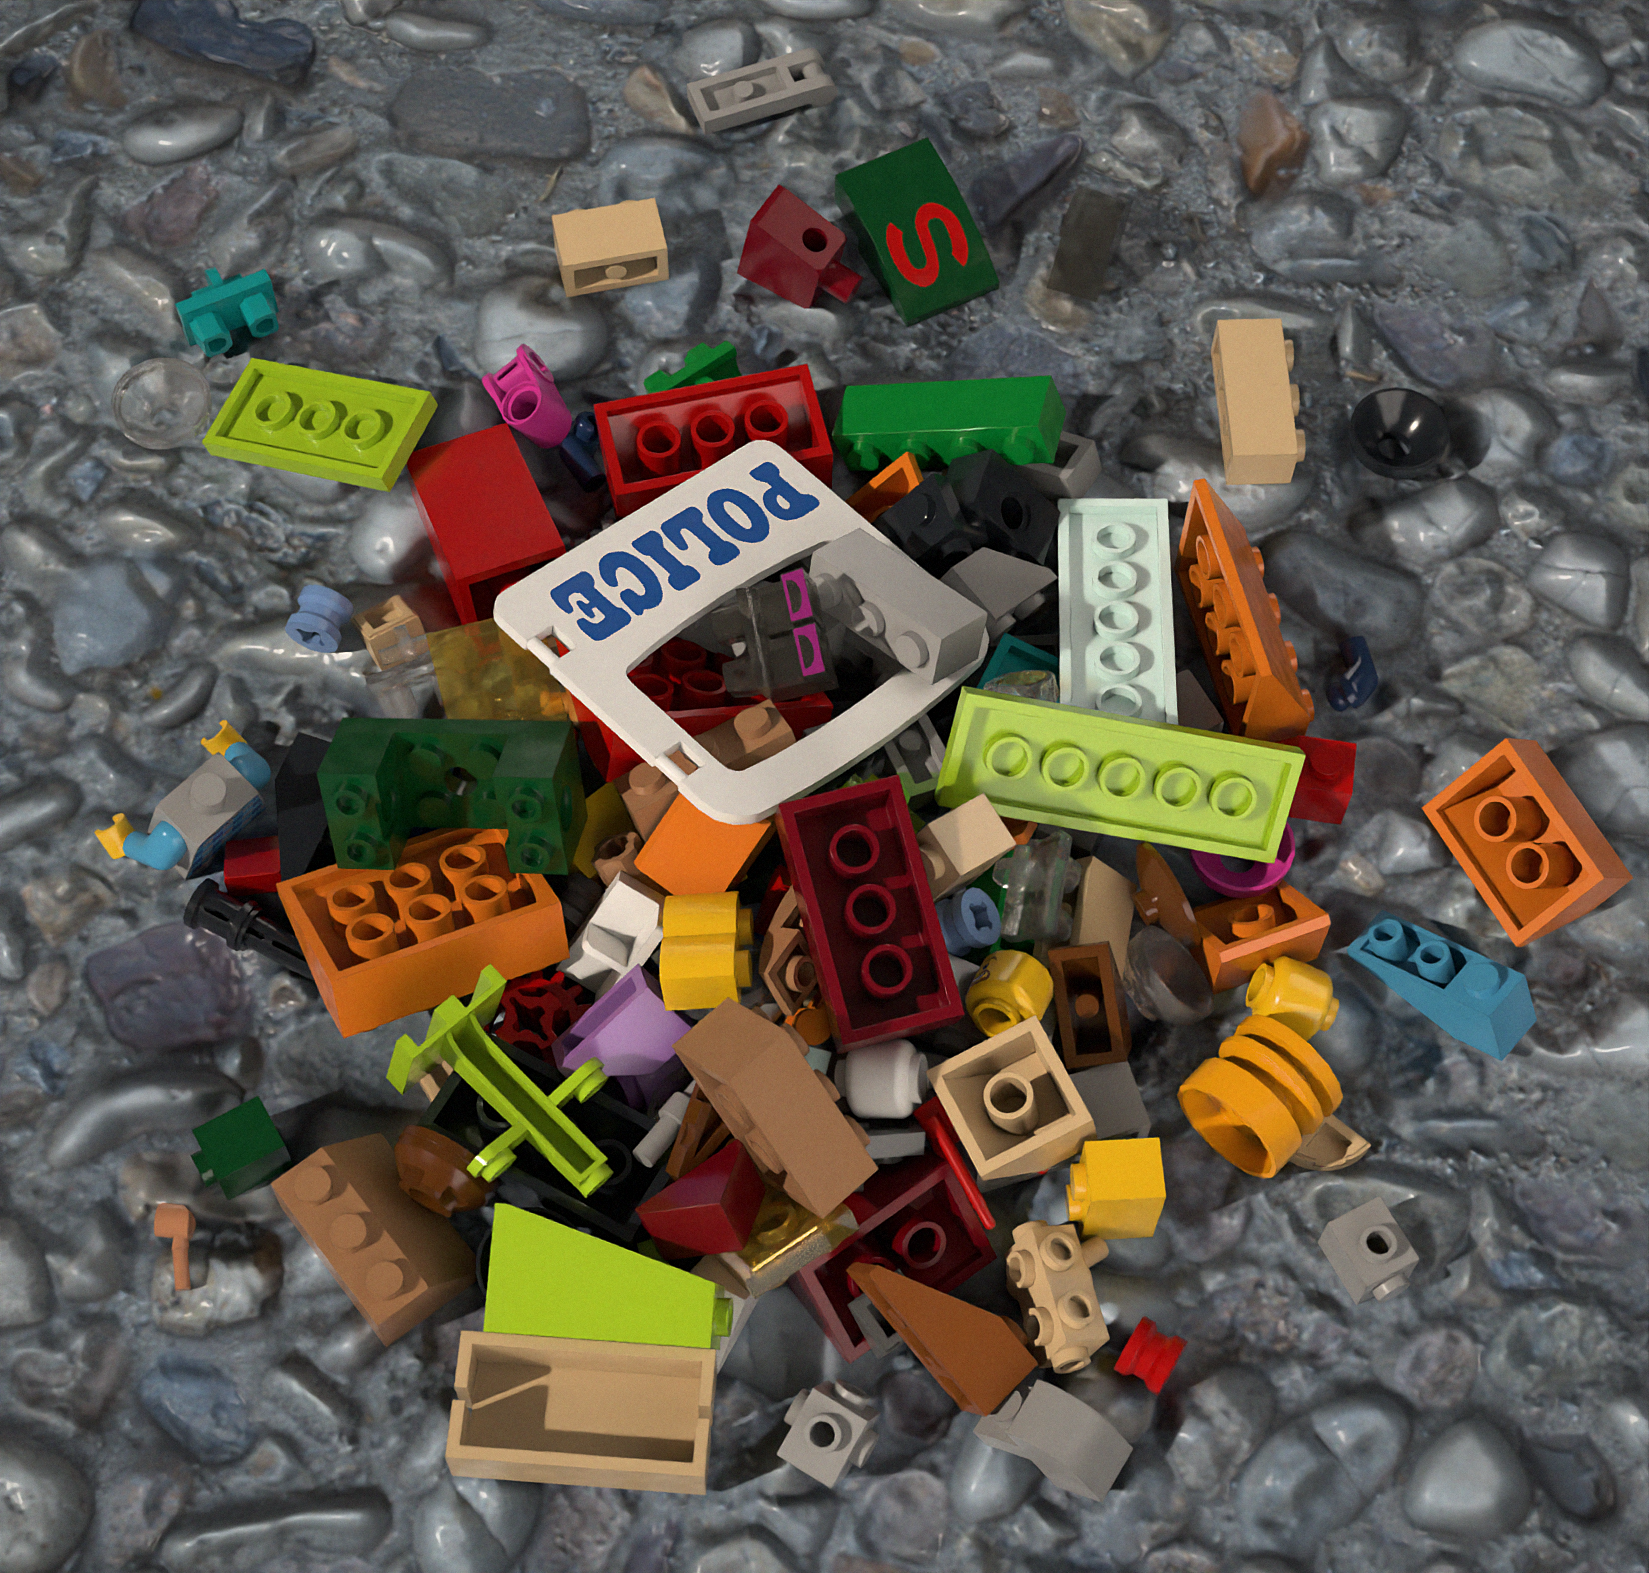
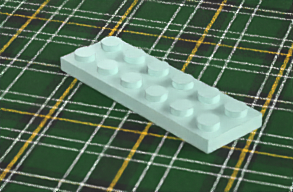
M1058 498L1057 509L1061 511L1057 522L1060 704L1178 725L1168 499Z

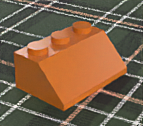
M1505 738L1422 807L1516 947H1523L1590 913L1633 879L1628 869L1536 740Z

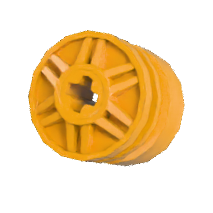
M1255 1014L1247 1016L1237 1026L1235 1034L1227 1037L1221 1043L1218 1051L1220 1058L1206 1059L1184 1081L1179 1088L1177 1097L1181 1109L1192 1127L1209 1146L1242 1171L1265 1179L1274 1177L1299 1150L1302 1143L1301 1135L1313 1134L1320 1128L1323 1119L1330 1117L1340 1106L1343 1095L1340 1083L1330 1066L1308 1042L1292 1029L1275 1019Z

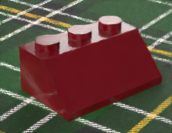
M925 1146L924 1155L904 1156L903 1161L899 1163L878 1165L879 1169L864 1182L863 1192L851 1193L823 1219L811 1212L767 1243L793 1293L843 1359L849 1364L871 1350L848 1307L849 1303L864 1293L846 1271L854 1262L878 1265L893 1272L899 1268L905 1277L948 1294L997 1258L949 1162Z

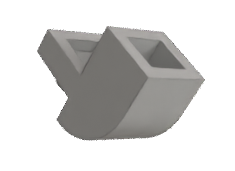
M1037 1380L1033 1387L1019 1383L987 1417L982 1416L973 1430L984 1444L1031 1460L1056 1487L1099 1502L1104 1501L1133 1450L1131 1445L1115 1427L1097 1411L1066 1391L1041 1380Z

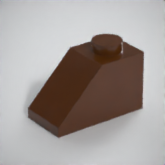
M1104 941L1049 948L1048 957L1066 1069L1126 1062L1132 1047V1038L1124 986L1110 942Z

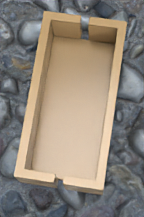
M461 1330L454 1383L458 1400L452 1399L445 1453L452 1476L706 1495L711 1447L710 1426L713 1424L717 1380L716 1350ZM468 1408H472L471 1416Z

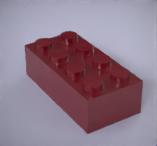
M899 774L778 804L775 822L837 1054L956 1024L965 1013Z

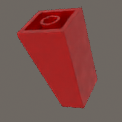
M507 422L413 451L405 464L412 496L475 660L502 652L497 623L493 616L497 596L502 591L566 553L561 536Z

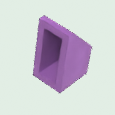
M638 963L553 1042L551 1047L557 1068L566 1078H569L578 1068L594 1056L605 1064L602 1071L606 1076L654 1074L663 1064L679 1059L672 1045L693 1028L694 1024L688 1010H665L661 984Z

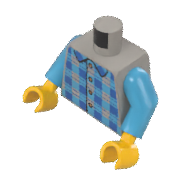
M222 720L219 722L222 729L216 736L209 740L203 737L201 740V744L211 753L212 757L160 801L155 807L147 834L135 831L123 813L112 817L114 825L105 830L97 829L94 833L112 859H118L126 855L128 858L157 870H168L173 867L187 880L226 845V841H231L267 808L258 790L264 788L270 780L271 771L268 763L248 746L247 741L227 720Z

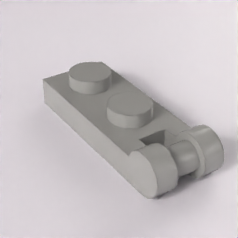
M807 48L688 83L687 98L704 135L807 104L816 107L825 106L836 98L838 90L832 77L823 72L825 64L819 51L815 48ZM798 77L800 81L794 82L793 78Z

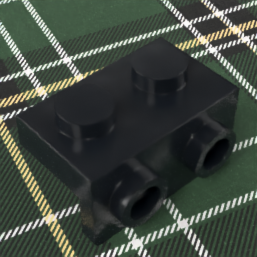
M932 473L871 523L872 526L938 580L951 567L972 555L973 552L989 540L985 528L966 523L948 477Z

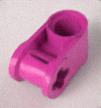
M521 344L516 349V357L495 374L490 372L482 377V382L487 392L497 404L502 418L510 426L536 446L543 449L553 448L560 444L568 435L571 429L572 416L554 384L553 375L547 365L534 350L526 344Z

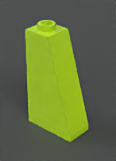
M495 1203L483 1332L720 1350L721 1336L730 1337L733 1324V1299L724 1298L725 1286L509 1204Z

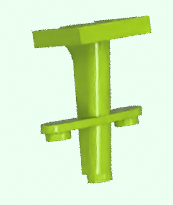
M489 964L480 973L470 1005L465 1007L453 994L434 1009L424 1043L418 1047L406 1033L396 1041L386 1078L403 1095L443 1061L447 1062L512 1125L509 1130L489 1144L468 1165L467 1170L475 1178L482 1175L490 1183L499 1177L517 1158L512 1150L526 1139L587 1198L598 1190L614 1172L606 1164L607 1157L560 1109L574 1096L580 1103H584L593 1096L609 1079L602 1071L605 1064L596 1056L592 1057L547 1097L483 1030L493 1020L507 983L502 975Z

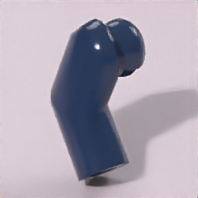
M1363 636L1347 638L1339 645L1346 671L1340 676V681L1332 682L1326 688L1328 702L1338 712H1343L1351 706L1357 709L1364 705L1378 685V675L1367 641Z

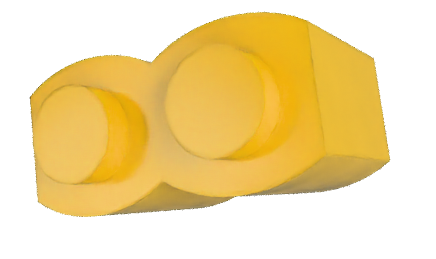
M739 891L671 895L665 897L663 938L660 948V984L666 1011L716 1008L728 997L740 1004L742 988L752 987L750 950H744V945L754 944L753 913L751 908L741 909Z

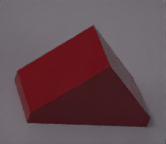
M736 1139L637 1207L635 1211L659 1256L665 1261L741 1251L746 1246L766 1193V1188L744 1144Z

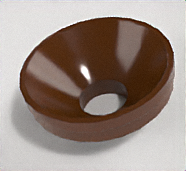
M416 1125L406 1126L394 1146L396 1166L401 1178L399 1187L415 1203L432 1213L436 1212L446 1217H451L453 1213L469 1212L483 1208L500 1188L497 1178L490 1183L482 1175L475 1178L467 1170V1167L476 1156L458 1143L433 1130Z

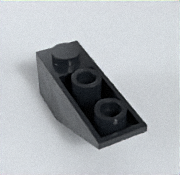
M299 731L275 778L281 882L327 867L331 857L336 859L317 777V771L331 742Z

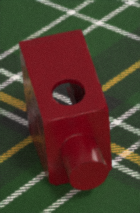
M778 184L750 220L737 274L804 309L811 308L824 290L845 304H848L863 281L861 275L840 263L847 241L845 234L789 190Z

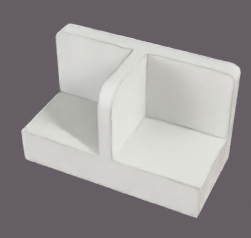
M620 870L568 943L570 958L558 962L556 970L565 973V976L596 993L595 1004L638 963L643 966L662 940L665 896Z

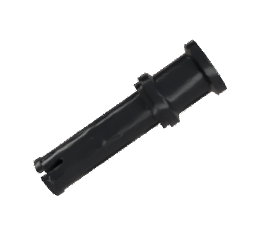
M210 878L205 879L197 887L184 912L183 923L191 929L202 927L226 939V945L234 951H245L250 948L315 982L306 958L282 946L284 944L303 954L295 932L267 918L266 911L262 908L261 904L253 900L244 903L221 891L219 884ZM217 911H219V912L223 913L224 915L228 916L229 919L226 918V917H224V916H222V915H220V914H218Z

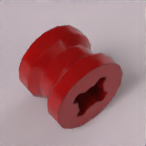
M1143 1316L1124 1347L1114 1370L1123 1376L1134 1374L1144 1380L1148 1391L1158 1396L1182 1356L1188 1341L1178 1335L1171 1337L1164 1335L1158 1331L1155 1321Z

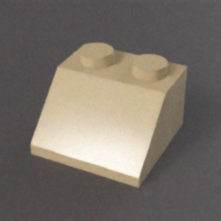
M1036 1015L925 1071L982 1181L1044 1171L1081 1152L1085 1141H1098L1093 1118Z

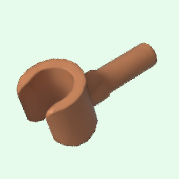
M162 1202L158 1204L156 1209L154 1234L157 1237L173 1238L175 1291H187L191 1289L188 1258L189 1240L194 1235L196 1219L193 1213L184 1205Z

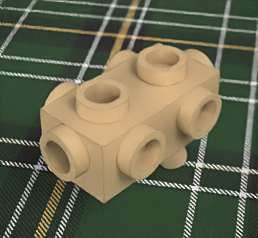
M1044 1220L1024 1223L1013 1230L1012 1235L1015 1244L1004 1256L1006 1259L1007 1289L1011 1296L1019 1302L1024 1319V1333L1029 1340L1025 1348L1036 1358L1038 1368L1053 1367L1054 1372L1058 1374L1080 1370L1091 1362L1090 1356L1110 1339L1093 1287L1091 1271L1089 1270L1090 1267L1108 1256V1246L1099 1236H1093L1080 1244L1074 1224L1048 1226L1047 1221Z

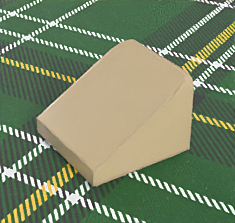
M395 595L350 619L373 660L383 672L389 671L430 649V643L419 616L400 595Z

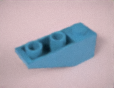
M1381 910L1347 948L1349 957L1453 1038L1501 1061L1537 1021L1524 974L1384 910Z

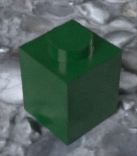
M259 1096L192 1130L201 1149L190 1155L207 1188L218 1182L228 1201L294 1166L287 1148Z

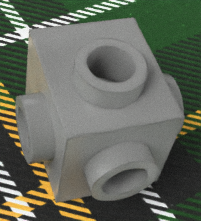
M837 1379L835 1384L826 1380L815 1386L811 1392L803 1388L794 1399L785 1416L784 1422L792 1427L776 1455L827 1487L832 1488L845 1479L853 1464L862 1468L870 1457L880 1438V1434L873 1431L872 1428L881 1412L868 1405L870 1397L866 1392L845 1380Z

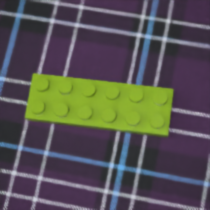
M962 686L934 798L939 806L957 808L984 793L998 816L1274 864L1306 754L1299 747Z

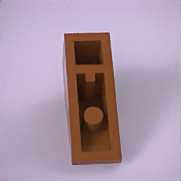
M854 1262L846 1270L962 1411L987 1417L1038 1365V1362L1025 1348L1029 1341L1026 1334L1013 1320L1005 1315L997 1316L878 1265Z

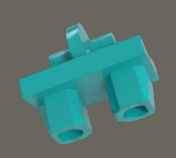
M215 266L206 269L204 273L208 286L191 292V298L175 303L183 325V332L189 345L198 344L207 357L210 358L228 351L233 345L229 333L233 329L247 324L252 336L259 338L277 332L279 329L276 313L279 312L271 279L265 269L242 277L239 273L223 280Z

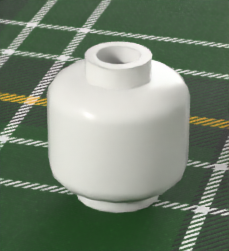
M903 1038L848 1052L846 1060H838L836 1064L835 1087L840 1097H846L851 1112L860 1118H907L915 1110L917 1103H924L926 1101L929 1079L925 1072L928 1070L927 1059L924 1054H917L914 1045Z

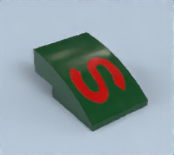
M928 137L835 175L834 201L859 238L858 252L906 327H910L999 289L1000 281L974 219L953 178Z

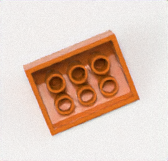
M1205 478L1194 480L1174 571L1230 735L1268 742H1276L1298 735L1305 736L1309 723L1314 721L1313 700L1308 689H1300L1295 674L1298 664L1294 646L1290 640H1283L1279 629L1281 613L1278 600L1274 593L1267 594L1262 580L1264 577V563L1261 552L1257 546H1250L1243 525Z
M440 828L408 839L395 870L339 869L336 863L276 884L279 897L324 1004L343 1038L374 1030L378 1026L417 1012L428 1011L442 1004L453 994L456 998L474 993L481 971L489 964L507 981L530 972L540 971L549 965L570 958L561 901L542 874L510 873L505 848L509 835L508 829Z

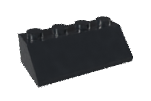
M484 1030L488 1037L547 1097L568 1079L557 1068ZM455 1070L452 1071L416 1125L446 1136L475 1156L512 1127ZM597 1091L584 1103H580L574 1096L560 1111L607 1157L606 1164L614 1172L612 1176L592 1195L585 1198L562 1173L525 1139L512 1150L517 1156L516 1160L497 1177L500 1188L495 1195L518 1208L541 1207L554 1210L567 1217L579 1231L638 1253L637 1243L647 1241L650 1237L635 1209L675 1182L665 1170L676 1139L651 1168L646 1167L634 1157L632 1151L655 1126L657 1121L600 1091Z

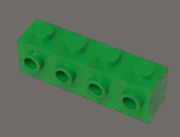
M1051 375L846 386L831 436L849 471L884 470L905 452L914 454L919 469L949 467L951 460L954 458L988 449L995 450L1010 465L1054 463L1066 410Z

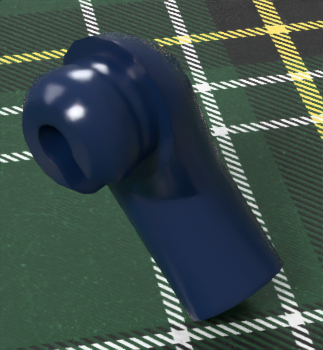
M588 411L579 413L575 420L572 421L568 435L561 442L559 455L586 493H591L598 490L606 482L607 478L604 471L593 458L600 440L595 413Z

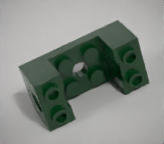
M343 717L317 771L339 869L395 870L413 827L508 829L509 835L505 848L510 873L568 875L588 818L573 721ZM450 768H465L477 780L470 782L460 780L451 773Z

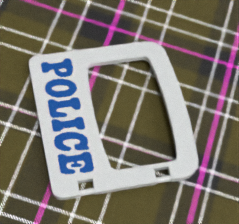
M755 440L744 445L502 591L496 598L493 610L494 620L502 630L524 650L529 649L550 669L549 673L648 764L652 767L656 766L678 786V791L697 809L714 820L731 825L753 824L776 813L778 804L803 798L878 750L921 718L978 669L984 661L989 643V636L985 626L978 659L933 685L904 667L875 691L815 732L776 755L743 771H734L723 766L628 679L627 674L668 640L721 603L729 600L753 584L798 560L812 555L813 551L858 528L863 529L923 569L785 450L767 440ZM552 634L570 652L559 658L541 640ZM679 750L699 769L687 775L669 756Z

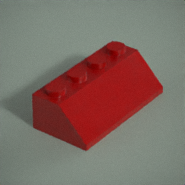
M808 364L593 404L607 484L617 522L755 440H767L777 444L824 485L832 489L833 452Z

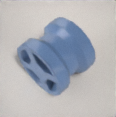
M320 585L304 586L297 599L300 609L298 613L291 614L285 626L286 633L299 645L320 653L335 652L342 639L339 630L341 625L348 624L354 612L353 605L342 594Z
M970 888L957 894L954 900L944 899L934 903L949 954L959 958L968 954L972 947L981 949L998 940L1001 930L999 913L994 902L981 889Z

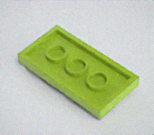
M251 358L202 443L210 455L390 492L438 404L430 391Z

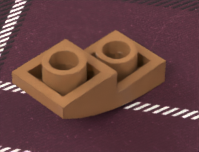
M793 886L789 888L774 913L767 929L759 958L760 976L784 1015L789 1016L795 1015L818 982Z

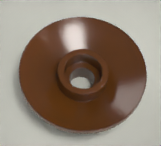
M1144 841L1136 846V869L1141 890L1132 894V900L1138 914L1147 926L1158 921L1175 940L1188 949L1192 950L1199 947L1201 944L1199 927L1178 880L1160 853L1150 843Z

